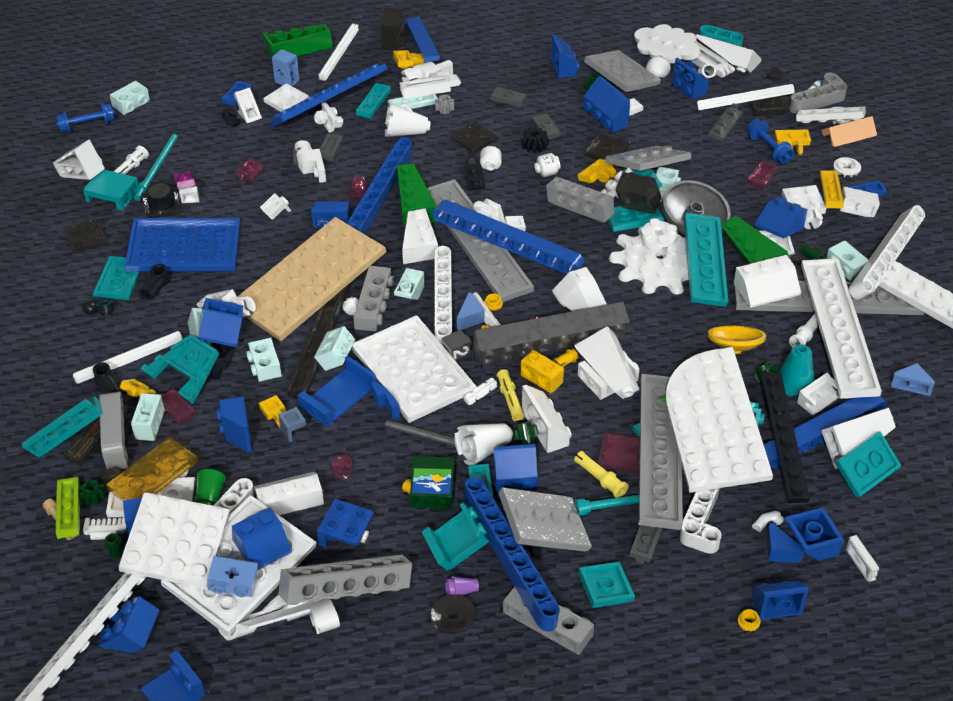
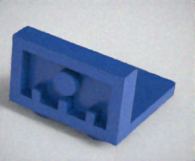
M315 202L311 210L313 228H322L334 217L347 224L349 220V202Z
M334 499L317 530L318 545L326 547L329 541L336 539L357 546L373 517V511Z
M177 650L169 655L171 661L170 669L141 688L149 701H199L205 697L202 681Z

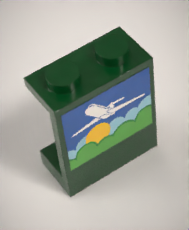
M413 456L410 507H415L419 510L425 508H436L438 510L452 508L453 476L455 471L454 457Z

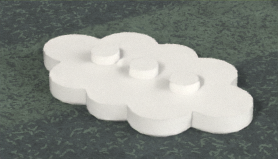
M662 24L653 29L641 28L634 35L636 42H638V51L641 54H650L651 58L662 57L670 64L675 63V58L694 60L700 55V47L697 45L696 35L684 33L681 28L672 29L669 25Z

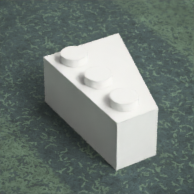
M90 139L53 162L59 175L65 178L90 180L105 169L102 159L96 153Z
M426 209L409 211L402 249L403 264L435 259V249L438 247V243Z

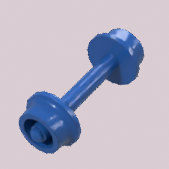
M100 103L102 111L68 119L66 112L63 111L62 114L56 116L58 122L55 125L60 128L61 132L67 131L71 133L69 125L104 117L107 125L108 122L115 120L113 115L115 110L112 109L111 104Z
M759 119L753 120L747 127L750 138L752 140L764 139L774 149L772 153L773 160L779 161L782 164L789 162L794 155L791 144L789 142L778 144L767 134L769 128L767 122Z

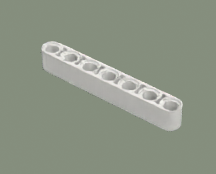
M439 246L435 249V337L441 343V338L452 334L451 250L446 246Z

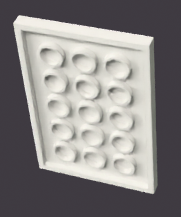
M414 316L353 343L351 347L362 364L375 373L376 382L385 387L394 396L399 404L401 414L408 423L464 398L465 394L468 392L472 393V390L476 388L473 381L418 316Z
M250 495L228 517L217 556L246 561L232 541V525L268 507ZM276 514L282 523L292 553L258 570L252 597L241 598L234 594H217L208 590V587L206 589L161 580V585L229 636L236 629V624L243 622L279 585L281 569L297 567L316 547V542Z

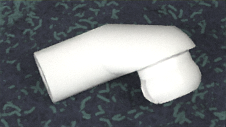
M776 510L764 513L754 522L752 528L761 532L768 523L773 522L778 526L784 521V518Z

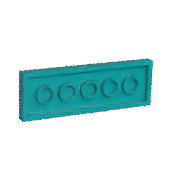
M686 213L684 216L690 302L726 307L728 304V292L720 217Z

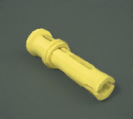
M583 451L578 453L583 460L575 456L574 461L598 479L604 489L608 488L615 498L626 494L629 488L628 483L616 478L614 472H607Z

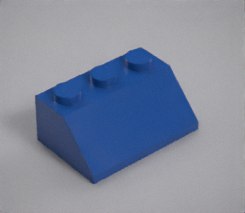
M599 76L584 95L583 108L586 112L593 115L595 120L600 121L604 128L609 129L613 133L628 126L630 100L603 77Z

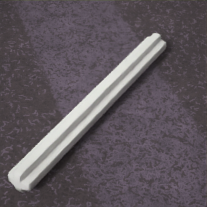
M357 24L350 25L318 74L319 80H327L359 30Z
M789 84L697 101L698 110L732 105V103L738 104L793 94L794 86Z
M176 331L102 362L107 363L110 369L113 370L172 346L183 338L181 333ZM94 365L73 374L75 382L79 384L94 378L92 370Z

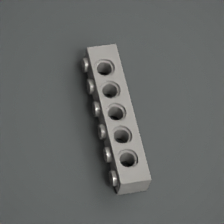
M393 555L281 569L278 594L287 604L298 605L300 602H319L322 599H340L345 596L357 597L361 594H379L381 591L389 590L399 591L410 586L412 563L403 555Z

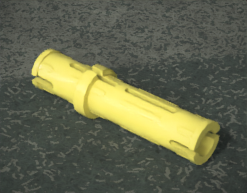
M500 370L497 373L501 385L500 391L505 396L512 420H522L524 414L515 392V384L511 382L508 370Z

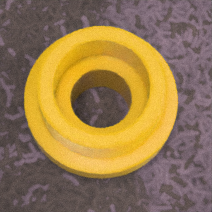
M489 294L484 301L489 310H499L503 306V300L501 301V297L498 294Z
M747 609L739 614L738 625L743 630L755 631L759 628L761 620L756 611Z

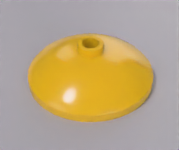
M719 326L708 331V338L721 348L733 347L734 353L739 354L742 351H748L761 345L766 340V334L761 330L750 327Z

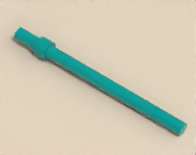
M176 134L171 135L146 178L140 182L137 187L138 190L134 195L135 200L139 201L143 194L146 193V189L178 139Z

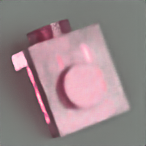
M250 157L241 169L237 166L234 169L238 173L237 177L245 182L247 179L253 182L264 169V166Z

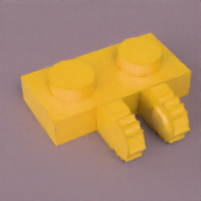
M408 50L393 51V58L397 66L402 69L424 63L421 54L409 53Z
M775 130L776 142L778 144L789 142L791 146L797 145L798 154L803 153V145H810L811 143L808 130Z
M598 159L580 172L578 179L587 183H594L596 179H599L600 182L607 183L610 177L616 176L617 172L612 164H607L606 160Z

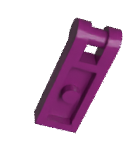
M185 171L183 174H173L178 189L195 186L194 178L190 171Z

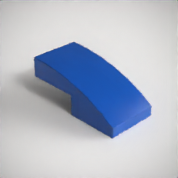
M375 381L371 382L372 395L378 408L386 406L392 420L399 418V404L394 396L381 384Z

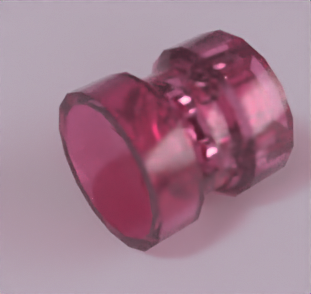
M355 177L352 179L350 197L353 200H357V196H361L362 199L366 193L368 182L365 178Z

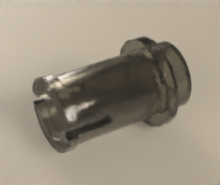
M794 252V254L789 255L793 265L800 266L803 260L802 254Z

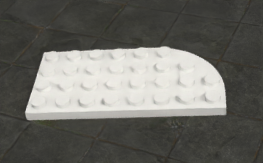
M733 347L705 351L692 356L680 364L671 375L667 385L666 407L689 493L772 480L771 467Z

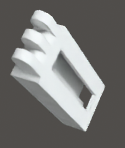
M697 42V45L700 47V55L696 59L690 60L699 67L713 64L716 67L715 76L718 75L721 78L735 71L734 67L728 64V61Z
M455 74L400 82V91L404 99L450 92V87L460 85L461 81Z

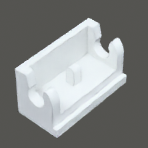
M848 187L843 188L844 207L840 208V211L865 217L875 216L880 205L878 194Z
M825 373L800 390L797 403L809 413L815 415L840 397L839 392L833 388L834 386L837 389L835 380L828 373Z

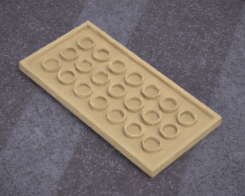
M334 217L238 297H251L256 309L247 318L279 341H282L384 255L386 248L337 217Z

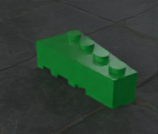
M326 24L305 27V30L293 28L290 32L285 33L279 30L275 31L276 34L268 35V32L262 33L265 49L271 59L281 49L298 57L333 47L331 31Z
M397 165L403 225L407 223L409 211L426 209L430 223L438 222L433 217V210L437 206L415 165Z
M736 215L721 224L725 238L746 265L787 255L790 259L787 250Z

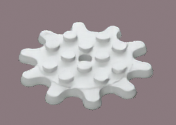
M643 227L638 228L639 236L630 237L625 234L618 236L616 242L624 247V250L612 252L609 256V261L625 266V269L618 275L619 280L623 282L633 279L642 281V291L646 294L654 293L658 286H666L674 294L683 293L682 282L689 280L686 239L678 235V230L675 245L668 249L667 247H662V250H654L645 246L644 240L641 239ZM661 255L664 257L663 259L657 258V256Z

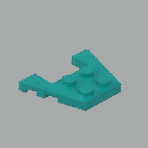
M190 334L170 347L171 351L163 356L158 355L154 358V362L148 366L144 364L140 369L153 379L168 365L185 375L190 380L178 394L193 404L219 353L215 348Z

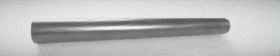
M386 420V428L456 447L454 438Z

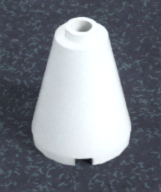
M389 104L385 122L388 128L385 129V137L426 134V131L430 130L428 117L394 104Z
M505 423L463 425L457 428L459 431L455 433L454 438L458 454H463L467 459L463 460L465 464L475 465L493 454L494 447H503L511 442L513 433L511 428Z

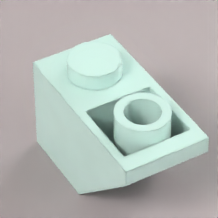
M406 268L394 295L418 300L424 288V272Z

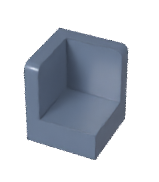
M297 407L278 414L280 429L289 442L293 441L292 431L306 425V420Z

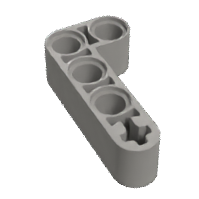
M826 73L822 86L792 94L789 110L797 114L799 110L817 109L842 102L845 99L847 84L837 74Z
M121 392L100 394L102 415L100 416L101 450L106 469H127L129 466H127L128 455L125 447Z

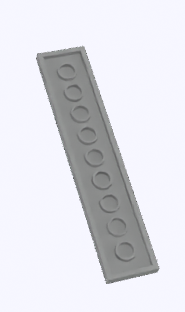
M455 179L427 188L436 206L441 201L448 200L476 211L473 207L474 204ZM447 226L494 294H498L501 297V301L505 302L534 291V285L508 250Z
M798 281L801 290L800 295L752 308L748 306L733 282L736 310L815 312L806 281ZM846 282L848 289L853 282ZM879 286L874 292L860 300L854 299L850 294L856 313L924 315L923 311Z
M641 374L638 525L681 530L683 525L682 463L670 423L666 401H659L666 396L670 377Z

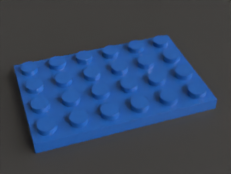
M134 218L125 270L134 272L150 271L153 265L163 264L167 267V271L172 272L235 271L241 224L240 218Z

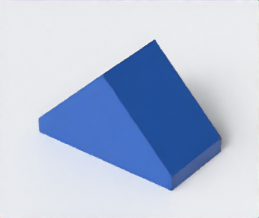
M774 523L769 525L767 533L768 561L800 563L804 556V551L800 544Z

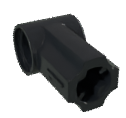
M156 264L151 267V275L139 290V294L149 300L154 299L161 288L169 283L167 267L163 264Z
M104 362L94 365L92 370L95 384L99 386L102 393L121 392L122 394L121 388L111 373L110 366Z

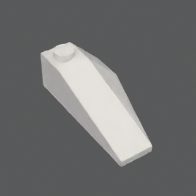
M696 35L700 42L728 61L738 72L745 73L747 71L751 73L762 60L753 50L702 35Z

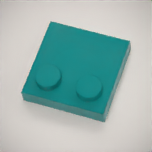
M620 562L579 568L578 574L592 608L634 601L635 595Z

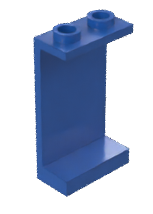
M348 356L345 357L346 369L316 393L310 396L302 391L297 395L299 408L326 427L372 390L371 382H376V375L372 370L365 368L357 360H353Z

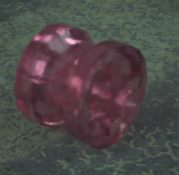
M340 455L333 459L334 477L338 480L349 479L353 475L351 458Z

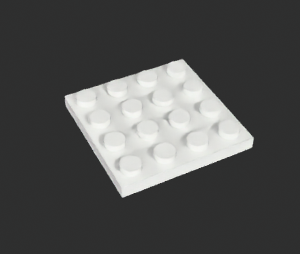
M144 492L119 564V571L207 589V578L213 556L218 554L229 517V509Z

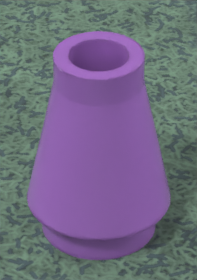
M451 576L450 579L445 581L446 594L448 597L453 596V598L477 592L479 591L478 579Z

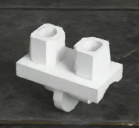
M322 102V110L316 112L314 120L317 124H324L330 133L335 128L342 127L343 119L337 116L335 107H329L326 102Z

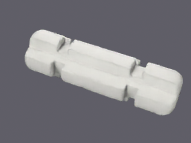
M489 378L485 381L486 383L483 382L473 389L472 393L468 392L465 394L464 401L468 405L476 402L475 399L479 400L488 394L489 390L492 391L497 387L496 380Z

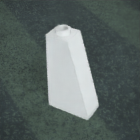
M608 326L574 345L578 352L622 399L632 396L634 392L639 390L617 336Z
M889 408L821 431L833 465L837 469L835 461L874 433L881 431L883 436H885L896 426Z

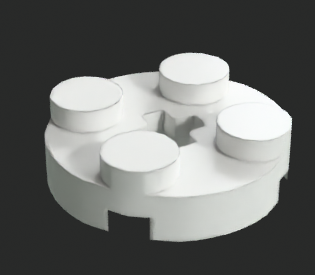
M651 219L650 223L643 226L641 239L644 240L645 246L651 249L662 250V247H667L668 249L676 243L677 227L659 219Z

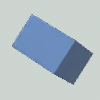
M468 293L457 316V330H464L484 322V309L472 293Z
M916 363L895 372L891 387L931 396L935 381Z

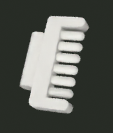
M124 517L123 519L118 518V522L116 518H113V520L108 518L107 524L105 518L102 519V523L101 519H97L96 522L95 519L90 521V518H86L83 532L84 535H90L91 540H102L110 533L117 535L126 533L127 527Z

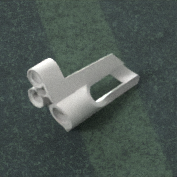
M278 595L262 611L250 614L245 619L247 621L236 624V629L229 636L221 630L219 632L226 640H233L251 634L259 626L284 619L290 621L308 614L317 634L340 627V622L331 599H322L319 602H300L298 605H290Z

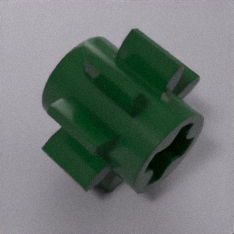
M768 361L755 367L756 372L753 376L756 382L760 383L761 373L778 372L774 363L769 365Z
M531 421L516 424L517 429L512 431L514 440H519L520 444L534 442V437L539 435L537 425L532 426Z
M88 480L79 487L80 501H86L87 506L90 504L98 505L101 499H105L104 484L99 485L97 480Z

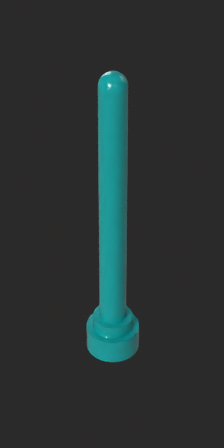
M639 495L592 502L584 498L575 500V506L577 511L579 510V516H584L590 513L591 510L639 503Z

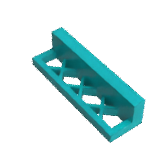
M95 396L89 400L84 399L22 443L23 448L37 457L45 455L101 416L100 400Z

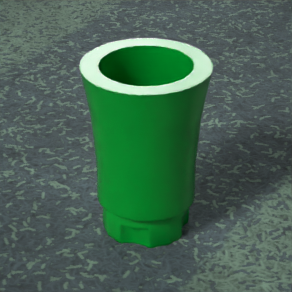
M213 469L200 470L197 473L194 502L214 506L226 481L224 474Z

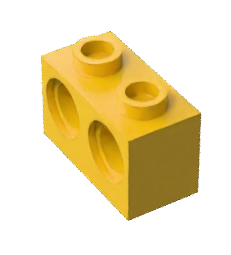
M532 350L521 360V376L547 392L553 393L563 383L564 368L535 350Z

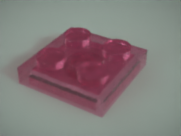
M604 433L598 465L604 469L639 474L640 438Z

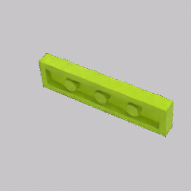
M78 477L57 480V539L79 535L80 482Z

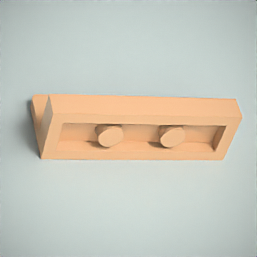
M873 116L821 130L823 136L830 135L833 147L877 135Z

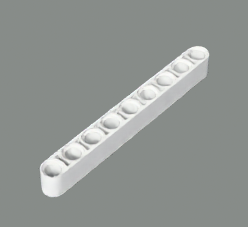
M919 205L913 206L899 216L850 285L849 291L854 299L860 300L874 292L925 218V212Z

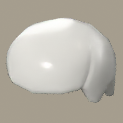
M653 57L648 61L645 69L659 78L669 75L671 67L666 59Z

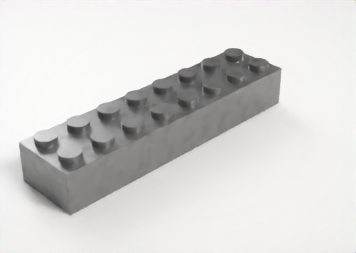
M624 302L475 330L472 348L477 366L489 367L495 362L509 363L515 358L522 360L532 350L543 356L556 350L557 352H564L607 326L616 334L619 341L624 337L630 321Z

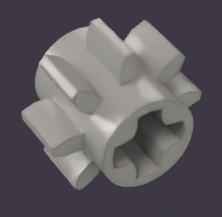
M449 95L439 96V99H435V110H439L441 114H449L451 110H454V99H451Z

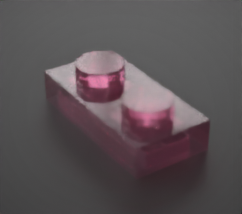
M762 160L748 178L747 184L763 190L777 172L778 166Z
M174 389L161 396L165 411L180 426L197 416L196 411Z

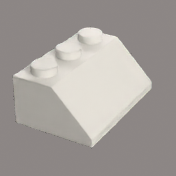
M787 255L736 267L734 285L750 308L801 294L795 266Z
M528 385L522 386V412L527 421H531L532 426L537 425L539 433L537 437L546 452L549 453L569 446L571 431L568 426L565 427L560 413L555 411L552 400L548 399L545 393Z
M315 472L254 486L257 500L268 508L271 507L278 515L324 504L322 488L318 475Z

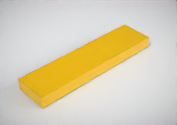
M820 171L819 176L825 208H843L844 201L837 171Z

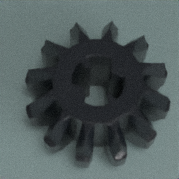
M528 128V130H524L521 137L523 149H527V152L533 151L534 154L536 151L541 153L542 150H546L549 144L547 131H543L542 128Z

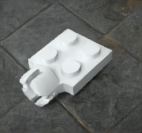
M816 185L782 189V197L786 201L799 204L807 209L804 225L806 229H811L809 222L812 223L814 229L822 224V214L826 213L827 208H825Z

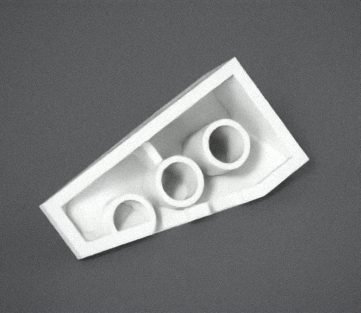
M586 267L569 272L552 290L559 303L571 311L607 305L595 279Z

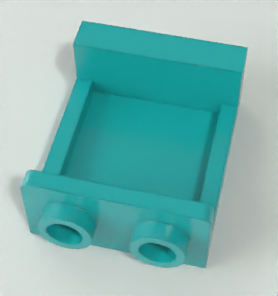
M103 170L94 176L83 190L86 202H90L95 197L115 202L117 209L124 210L136 194L139 184L137 177Z
M464 502L460 504L463 511L440 528L433 531L427 527L422 531L437 563L447 571L490 542L486 536V533H488L486 527L477 519L479 517L478 512L473 506L468 507Z

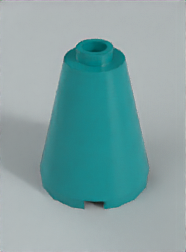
M794 346L779 370L782 375L785 392L789 396H799L800 390L815 381L812 351L808 346Z

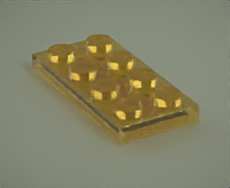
M169 437L107 483L106 486L112 494L122 501L143 497L144 492L157 494L198 462V458Z

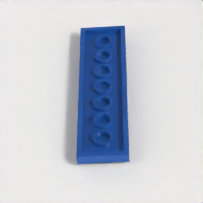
M377 63L274 115V119L269 123L274 127L387 70L385 63L380 66Z

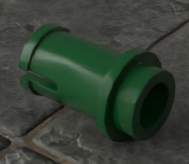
M808 244L802 246L808 250L807 252L800 249V254L811 260L824 258L822 251H817Z
M110 533L105 537L104 546L108 548L110 557L119 558L123 554L120 545L122 541L121 537L115 533Z

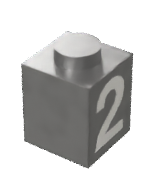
M462 330L441 338L442 346L454 360L471 354L472 341Z

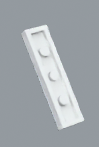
M865 107L799 110L796 119L802 123H809L818 120V122H826L828 120L844 121L845 119L857 121L864 118L866 110Z

